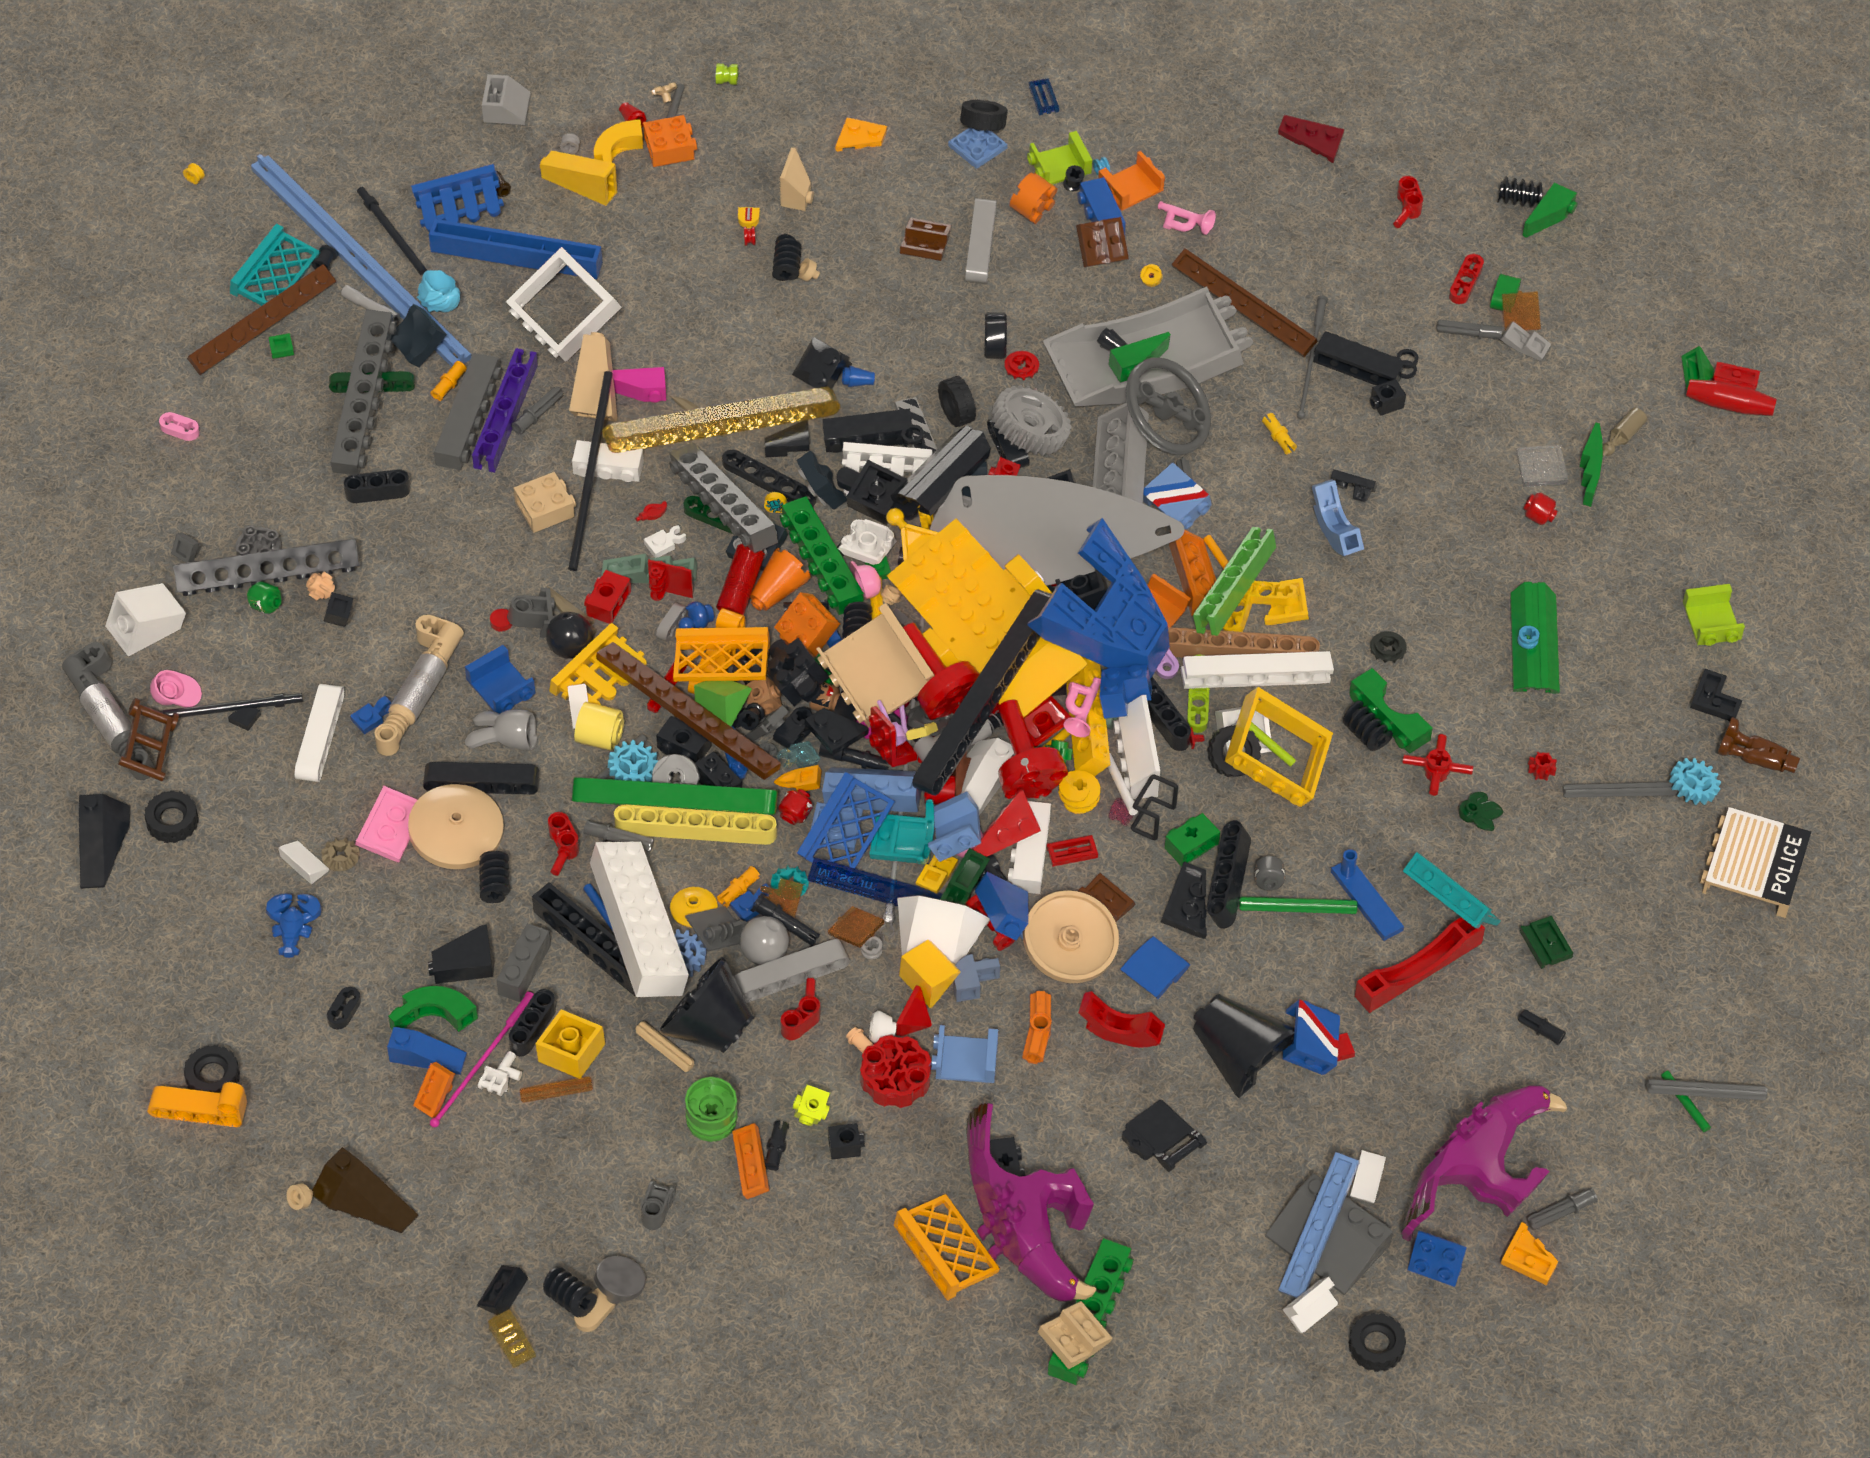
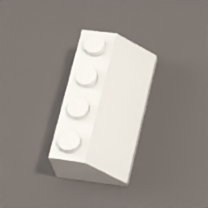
M1141 695L1128 704L1127 716L1117 717V720H1113L1114 734L1119 736V739H1116L1117 752L1122 753L1120 770L1126 774L1123 780L1133 799L1138 797L1152 774L1160 776V766L1146 695ZM1153 779L1142 798L1158 797V780Z

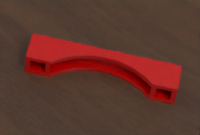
M1462 917L1458 918L1435 940L1412 957L1394 966L1376 969L1358 980L1354 997L1369 1013L1373 1012L1482 944L1485 927L1481 924L1477 929Z

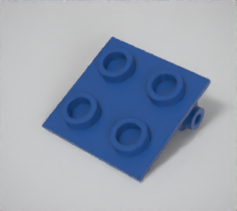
M1418 1231L1407 1270L1455 1287L1462 1270V1262L1467 1247Z

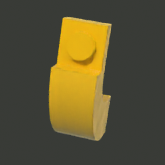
M640 120L621 122L605 130L595 143L594 159L612 162L623 151L643 149Z

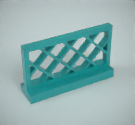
M276 223L231 279L230 294L236 297L240 294L262 306L268 302L264 296H277L298 282L311 267L313 259L319 255V250L283 232L284 227ZM287 241L293 245V248L282 250L281 244ZM307 252L312 256L308 259H300L299 253ZM295 254L297 260L286 262L284 255ZM271 257H281L282 263H270L269 259ZM299 266L300 271L298 273L289 274L287 267ZM284 268L286 275L274 276L273 269ZM269 270L271 277L259 279L258 273L260 271ZM288 281L289 285L287 287H277L276 282ZM273 283L274 289L262 290L261 284ZM251 285H258L259 291L250 292L246 288Z
M1416 852L1404 868V873L1473 927L1478 929L1483 922L1497 926L1501 922L1498 917L1491 913L1492 909L1422 854Z

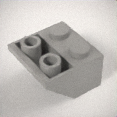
M488 74L482 100L483 122L525 125L531 96L530 91L509 76Z

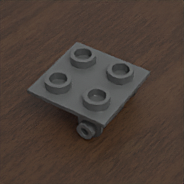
M726 906L685 915V918L707 951L740 944L742 929L747 924L746 921L741 919L735 921Z

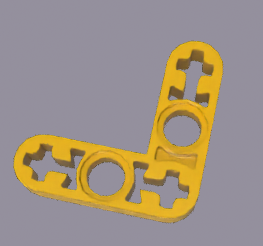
M1254 581L1238 604V606H1244V608L1239 612L1234 611L1224 625L1223 631L1243 632L1252 604L1290 606L1296 603L1299 598L1296 586L1292 583ZM1265 590L1272 591L1267 596L1260 595Z

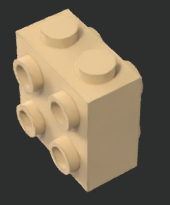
M555 472L514 487L515 502L533 533L574 517V507H576L574 497L571 494L568 495L563 479H559Z

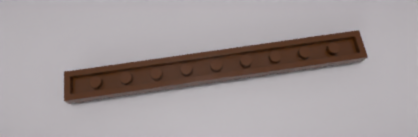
M614 642L597 652L596 659L763 780L780 770L781 762Z

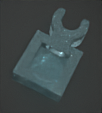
M809 741L793 744L789 749H782L777 755L778 759H787L783 765L784 768H790L795 763L798 768L817 765L820 757Z

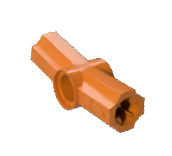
M1036 991L1030 994V1027L1022 1057L1032 1064L1043 1062L1048 1039L1051 1036V995L1045 991Z

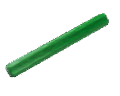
M1243 896L1239 900V909L1241 911L1356 914L1358 907L1356 900Z

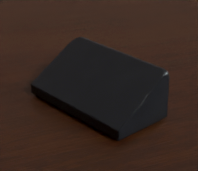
M501 1265L477 1306L504 1318L527 1282L528 1277L520 1267Z

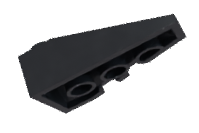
M105 794L79 795L81 889L102 888L106 886L118 851L121 850L123 839L130 828V805Z

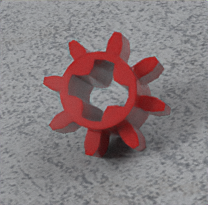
M1537 752L1535 758H1529L1528 773H1533L1535 780L1544 779L1548 781L1549 775L1555 776L1557 760L1552 759L1550 753Z

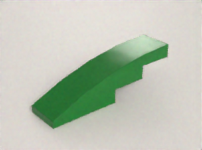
M1597 422L1583 450L1579 466L1585 469L1581 486L1587 487L1583 505L1589 507L1592 506L1597 491L1603 460L1600 423Z

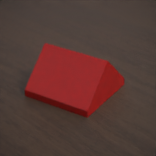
M1052 696L1024 717L1034 748L1062 729L1066 719L1072 718Z

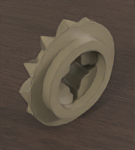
M346 837L343 840L335 838L333 842H327L326 847L322 849V861L324 865L333 871L351 869L356 865L360 857L359 847L355 845L354 841H348ZM344 850L345 856H336V851L342 852Z

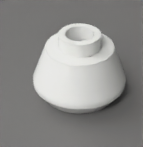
M881 1011L873 1013L870 1022L869 1039L875 1044L881 1037L895 1036L896 1022H892V1017Z

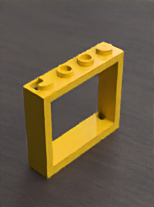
M1257 687L1245 696L1225 762L1236 770L1248 775L1254 781L1271 789L1272 792L1289 800L1292 804L1302 807L1314 798L1333 732L1260 687ZM1255 711L1312 745L1300 786L1242 751Z

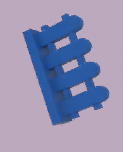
M494 164L411 186L416 199V206L421 208L424 219L420 220L421 227H426L428 232L431 230L434 219L460 223L459 217L467 215L470 222H477L480 219L481 211L487 210L490 216L496 217L501 213L500 206H504L503 199H498L496 188L500 187ZM483 192L485 203L478 205L475 193ZM463 197L465 208L457 210L455 199ZM442 202L444 214L436 215L434 204Z

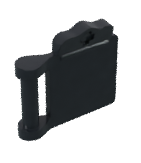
M1158 1100L1125 1125L1126 1130L1122 1132V1140L1127 1144L1130 1152L1139 1155L1143 1160H1148L1154 1156L1167 1172L1173 1170L1176 1167L1175 1164L1192 1151L1207 1145L1203 1135L1194 1130L1163 1100ZM1187 1136L1190 1137L1191 1141L1172 1155L1167 1156L1164 1154Z

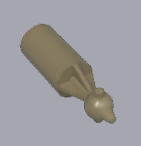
M1632 408L1613 428L1610 441L1603 444V457L1612 455L1615 452L1616 446L1627 444L1647 422V416L1641 409Z

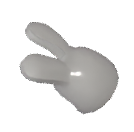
M520 709L507 710L501 714L484 711L473 718L474 724L476 726L493 727L473 731L465 739V745L470 749L486 743L499 742L501 745L509 748L531 751L536 748L538 742L535 717L530 711Z

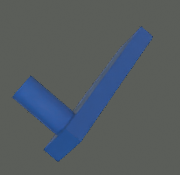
M1351 849L1346 850L1343 853L1342 863L1331 868L1332 875L1349 897L1357 901L1358 909L1383 941L1404 930L1402 923L1356 865L1357 853Z

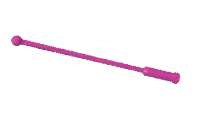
M529 991L525 993V997L506 1020V1026L438 1115L430 1120L431 1127L436 1128L439 1126V1120L509 1028L513 1027L533 997V993Z

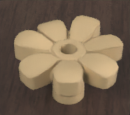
M676 83L656 87L651 90V94H655V96L662 95L664 103L672 101L671 91L677 89Z

